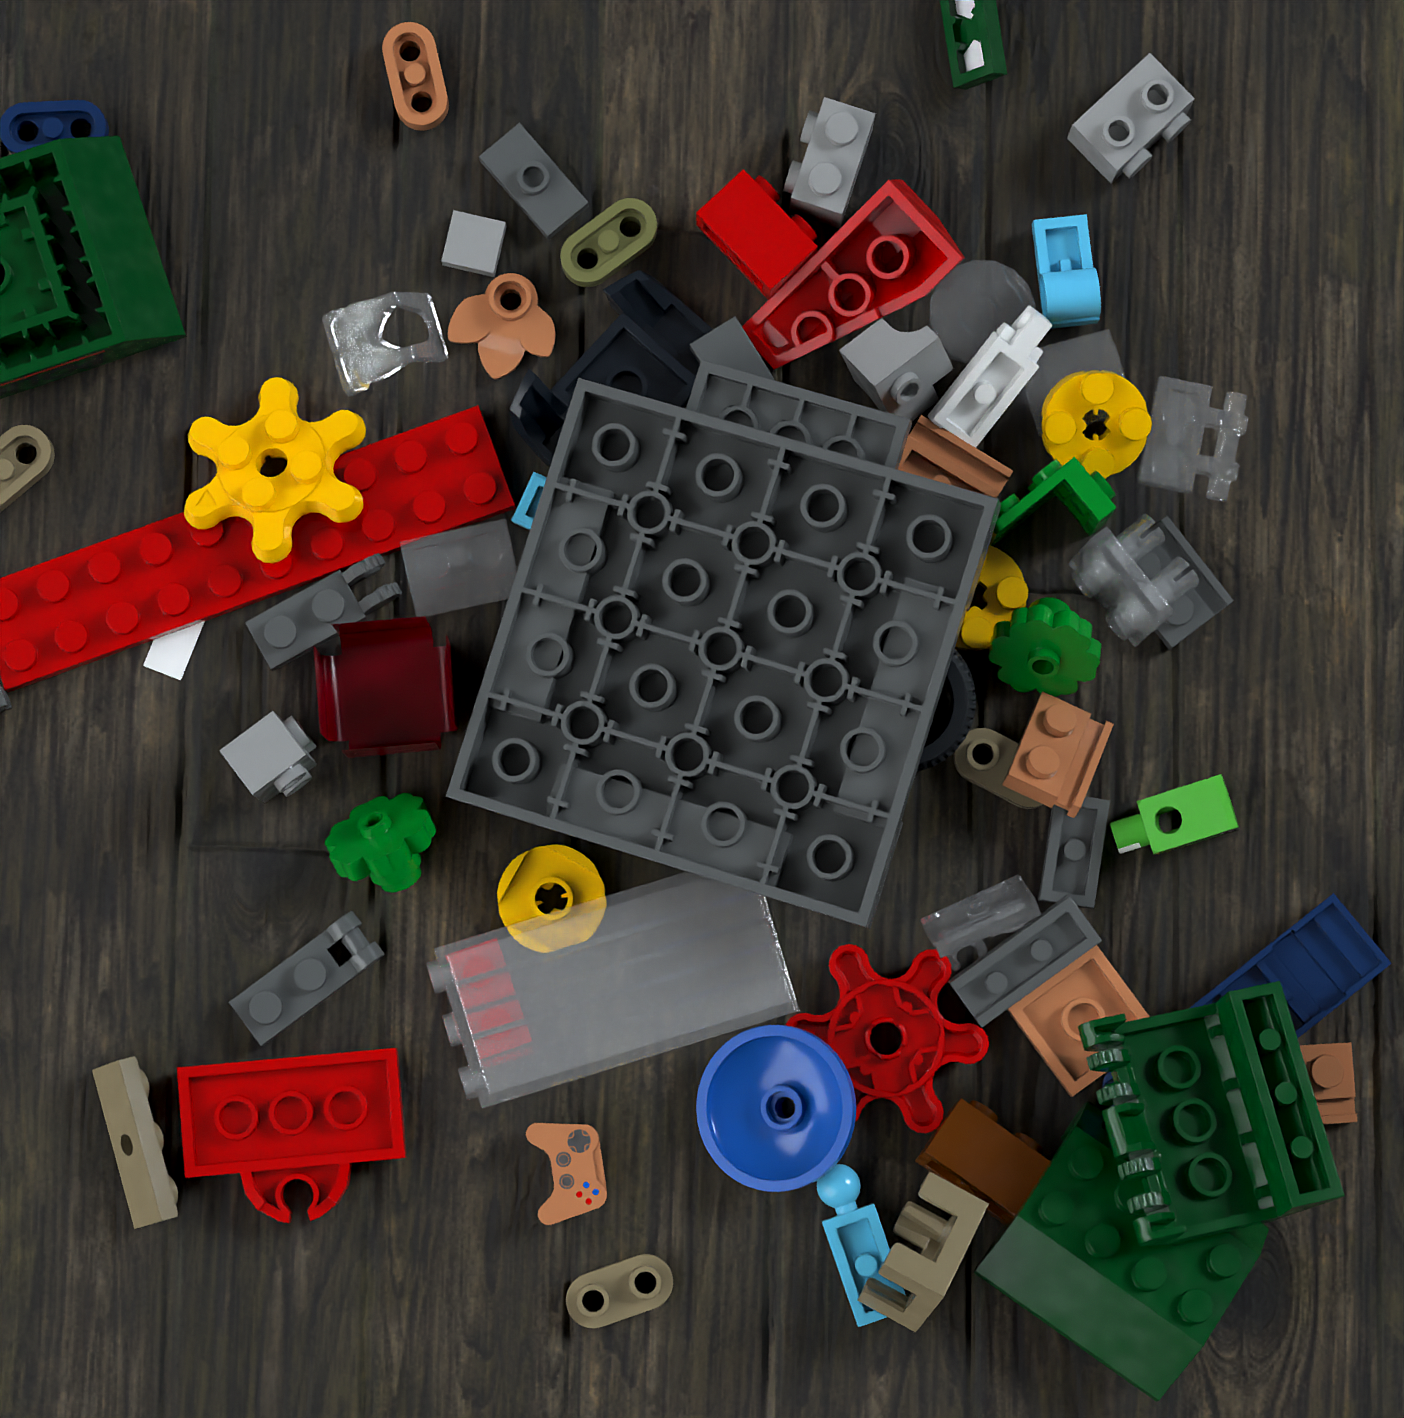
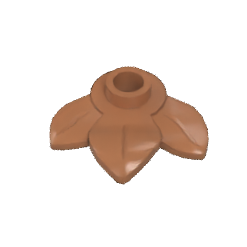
M507 273L496 277L488 285L485 294L464 299L456 308L448 327V340L450 342L459 344L478 343V353L482 365L489 376L495 380L513 372L522 361L526 351L535 356L550 357L556 337L552 318L538 307V296L535 287L527 278L515 273ZM508 293H515L521 297V304L514 310H507L501 305L502 298Z

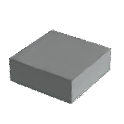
M453 210L441 260L442 266L495 277L507 227L506 222Z

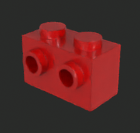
M743 169L696 212V225L769 300L817 252L818 246L813 242L817 235L801 216L795 214L790 218L777 204L780 200L779 194L766 179L760 175L753 179Z

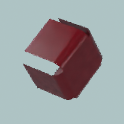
M425 616L331 624L340 636L342 655H321L313 645L320 733L328 741H349V750H341L348 758L441 750L440 733L458 730L451 642L447 635L446 646L433 647L431 626Z

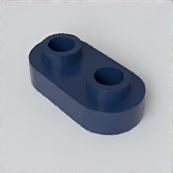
M89 101L22 102L11 106L0 119V138L9 152L15 154L57 139L75 138L73 130L80 123L91 125V133L88 137L109 136V126L101 110ZM28 125L36 126L38 134L35 139L28 142L20 139V132L24 127Z

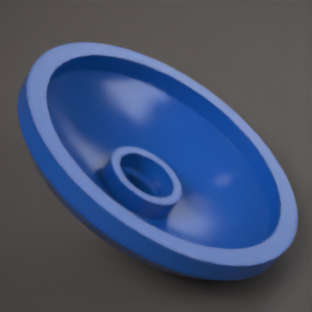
M759 1026L748 1029L731 1038L709 1061L698 1088L696 1101L697 1123L708 1153L715 1163L731 1178L757 1190L767 1192L791 1191L803 1188L821 1179L842 1158L850 1143L855 1127V1091L844 1063L838 1054L822 1039L806 1030L793 1026ZM787 1097L791 1098L795 1103V1112L790 1118L785 1116L782 1111L783 1101Z

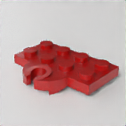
M398 1048L177 1067L185 1178L240 1173L245 1194L257 1211H261L277 1221L291 1223L292 1211L285 1203L283 1194L287 1184L294 1179L306 1181L313 1189V1201L307 1210L309 1220L313 1221L324 1216L340 1202L350 1184L352 1163L407 1158Z

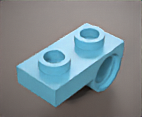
M1087 214L1033 220L1031 226L1042 315L1052 324L1050 329L1097 324L1101 313V296L1096 268H1093Z

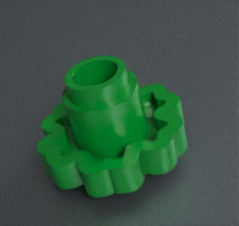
M1045 597L1032 602L1029 608L1024 607L1013 610L1011 621H1001L994 625L988 658L992 663L999 665L998 678L1010 684L1016 691L1029 692L1036 688L1040 694L1043 691L1056 697L1061 694L1076 693L1079 681H1091L1096 677L1102 646L1098 640L1092 638L1093 627L1089 621L1080 618L1078 614L1071 611L1065 602L1056 598Z
M402 793L390 801L385 796H379L367 803L356 806L350 812V819L336 823L325 840V846L330 854L329 858L339 876L348 877L352 881H358L369 875L373 883L380 885L385 892L393 893L409 888L420 878L421 856L419 853L430 846L431 838L436 833V827L423 798L412 796L409 793Z

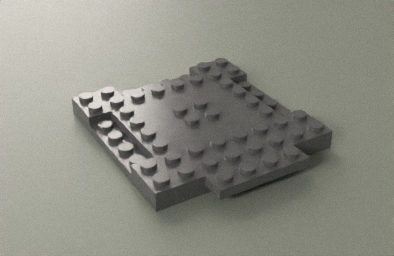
M701 360L686 409L578 378L446 797L871 929L903 822L901 820L965 613L966 610L969 611L1001 509L999 499L898 470L912 426V422L908 418Z

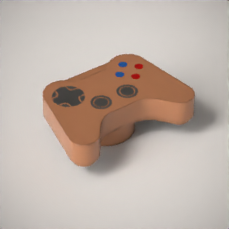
M531 1124L526 1130L527 1140L549 1155L554 1181V1190L551 1196L538 1210L539 1220L545 1225H552L600 1208L607 1199V1186L599 1135L594 1127L586 1124Z

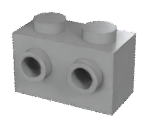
M1149 53L1072 124L1067 139L1111 184L1122 173L1130 179L1152 158V155L1148 152L1152 145L1161 137L1169 143L1190 123L1191 119L1186 114L1195 98Z
M826 97L823 99L819 113L809 110L800 141L807 143L808 147L802 163L792 161L783 189L784 192L792 194L789 213L798 214L801 217L840 229L873 130L876 113Z
M274 711L219 750L251 794L264 803L268 802L278 793L283 792L288 797L297 792L312 779L308 771L317 765L309 754L317 746L304 728L292 715L283 720Z

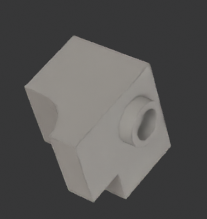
M883 318L879 319L839 350L854 381L866 392L878 409L908 418L911 422L939 401L933 384L954 369L940 338L928 326L914 332H900L893 329Z

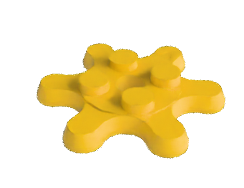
M279 377L270 378L262 385L258 397L259 410L250 421L238 426H228L217 419L201 417L192 423L188 433V442L192 450L198 455L211 459L216 464L217 473L209 484L188 496L184 506V515L187 522L197 529H209L228 517L238 516L245 518L253 526L252 551L257 559L265 563L280 562L288 556L293 544L291 537L292 528L295 522L303 515L320 513L334 522L347 523L356 519L363 509V497L360 491L352 485L339 481L334 475L333 469L335 461L340 454L355 448L363 441L366 436V426L363 419L358 414L349 410H340L321 421H303L297 414L299 396L296 387L288 380ZM270 456L271 458L287 460V466L281 474L274 477H266L260 474L261 467L266 462L265 457Z

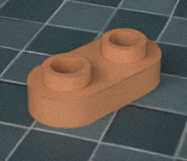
M414 22L400 23L388 31L382 45L395 108L400 120L406 126L414 130H430L438 126L445 119L449 109V100L435 40L431 32L421 24ZM407 47H416L420 50V55L414 61H405L401 58L402 51ZM420 97H426L432 101V105L429 110L418 112L412 107L414 101Z

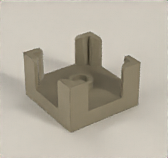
M929 1172L923 1180L918 1195L925 1201L951 1214V1218L947 1221L925 1208L908 1201L893 1227V1232L923 1250L919 1254L900 1243H895L878 1271L882 1277L910 1291L909 1296H905L874 1278H869L857 1301L914 1332L921 1327L944 1298L989 1203L932 1172Z

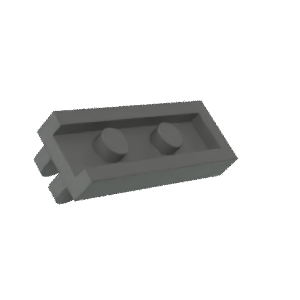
M1067 894L952 977L948 982L978 1024L984 1027L1102 940L1071 896Z

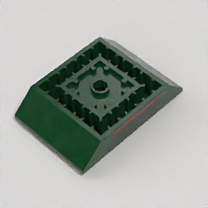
M120 136L57 139L0 158V265L5 269V278L0 285V399L187 337Z

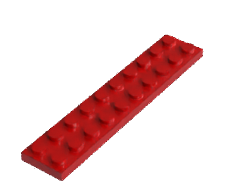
M474 406L340 455L334 464V475L339 481L352 485L360 491L363 497L361 513L356 519L347 523L334 522L320 513L303 515L295 522L292 528L291 537L293 544L291 551L280 562L265 563L257 559L251 545L253 526L245 518L238 516L228 517L212 528L197 529L187 522L184 512L0 578V678L4 690L12 692L326 578L339 570L341 572L345 571L350 566L374 554L379 553L384 557L516 509L479 406Z

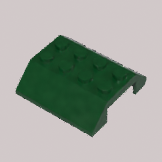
M1280 981L1229 991L1213 1004L1125 1022L1126 1016L1123 1013L1091 1020L1078 1026L1084 1051L1098 1052L1086 1058L1090 1071L1111 1072L1114 1083L1099 1089L1096 1094L1099 1104L1115 1105L1103 1110L1102 1115L1114 1158L1130 1159L1129 1162L1118 1165L1120 1179L1142 1180L1145 1192L1139 1193L1127 1200L1130 1214H1146V1216L1133 1221L1140 1246L1169 1245L1267 1223L1345 1196Z
M1086 1101L1060 1138L1063 1141L1062 1145L1013 1220L1002 1227L973 1273L1157 1402L1208 1340L1259 1258L1269 1227L1262 1223L1169 1245L1140 1246L1133 1221L1146 1216V1214H1130L1127 1200L1139 1193L1145 1192L1142 1180L1120 1179L1117 1167L1125 1162H1129L1130 1159L1114 1158L1106 1128H1101L1104 1123L1102 1110L1091 1102Z

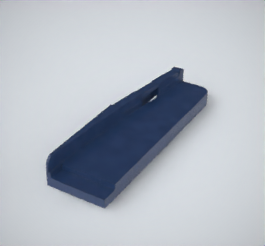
M1333 893L1190 1008L1216 1003L1229 991L1280 981L1298 1039L1392 963ZM1111 1072L1105 1076L1102 1088L1105 1085L1114 1083Z

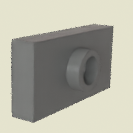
M520 122L479 156V160L547 240H550L589 207V202Z

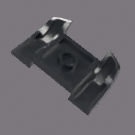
M641 270L631 273L603 289L610 306L620 316L550 390L535 373L528 369L510 407L513 427L549 468L578 378L685 408L688 404L700 366L690 350V344L713 329L663 284Z

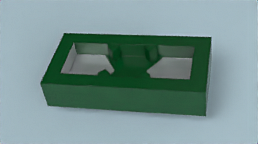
M940 0L953 88L968 90L1007 75L996 0Z

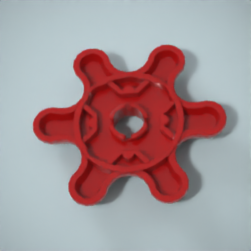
M852 944L839 946L833 951L829 959L830 973L840 989V998L837 1006L831 1012L824 1015L796 1014L785 1025L797 1027L816 1035L838 1054L849 1072L856 1098L855 1122L868 1102L878 1098H885L898 1105L903 1114L904 1121L910 1129L919 1133H928L935 1130L942 1122L944 1114L942 1103L933 1090L935 1072L948 1062L976 1063L983 1059L989 1047L988 1036L981 1027L972 1023H951L944 1019L938 1010V994L949 981L952 974L951 963L948 957L938 950L927 949L920 952L913 959L910 968L904 975L899 978L888 979L874 972L868 955L862 948ZM891 1023L899 1029L901 1044L894 1053L883 1055L877 1053L871 1046L870 1034L877 1024Z

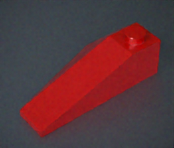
M891 179L742 327L758 353L773 369H778L926 297L965 257L940 219L902 179Z

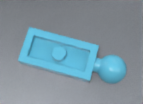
M836 1164L825 1176L817 1180V1192L820 1199L826 1205L835 1208L837 1216L821 1222L857 1326L861 1327L887 1318L885 1315L857 1301L869 1278H874L905 1296L906 1294L903 1287L882 1277L878 1273L890 1248L874 1203L860 1208L857 1207L855 1200L860 1193V1179L857 1173L849 1166Z

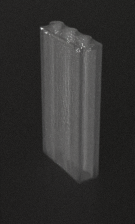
M689 872L680 873L434 948L433 951L436 959L426 962L435 994L446 991L452 1012L442 1015L450 1045L454 1047L462 1044L468 1064L458 1068L466 1098L470 1100L477 1097L482 1109L800 1011L765 896Z

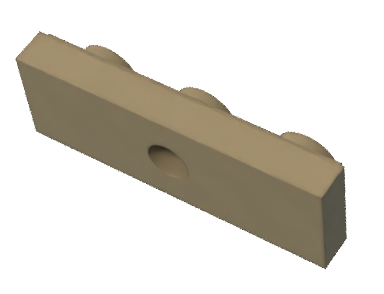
M136 1057L117 1060L93 1069V1076L134 1229L178 1217L176 1207L178 1190L174 1180L167 1173L162 1154L164 1146L163 1134L160 1127L153 1121L148 1102L149 1082L145 1073L139 1069Z

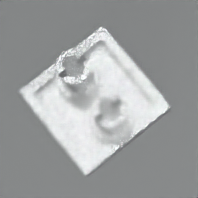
M1142 514L1136 522L1116 537L1106 526L1093 536L1068 563L1074 570L1071 576L1076 586L1087 597L1092 598L1094 596L1107 612L1105 619L1111 630L1124 641L1129 639L1134 647L1152 635L1176 613L1170 606L1173 602L1191 588L1199 585V578L1194 570L1177 582L1173 580L1189 566L1179 556L1174 558L1168 566L1151 579H1148L1136 562L1165 542V536L1160 527L1144 539L1140 538L1155 523L1147 514Z

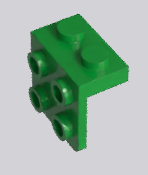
M1075 457L1063 466L1055 459L1032 478L1033 483L1027 488L1030 493L1022 500L1014 493L1000 503L1001 509L989 545H995L1055 495L1087 534L1091 536L1107 523L1117 508L1111 501L1116 494L1099 472L1094 471L1089 474Z

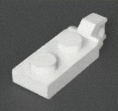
M1028 305L1011 327L1003 322L996 332H992L927 415L930 421L976 448L1039 368L1037 361L1043 351L1037 345L1052 327L1049 320Z

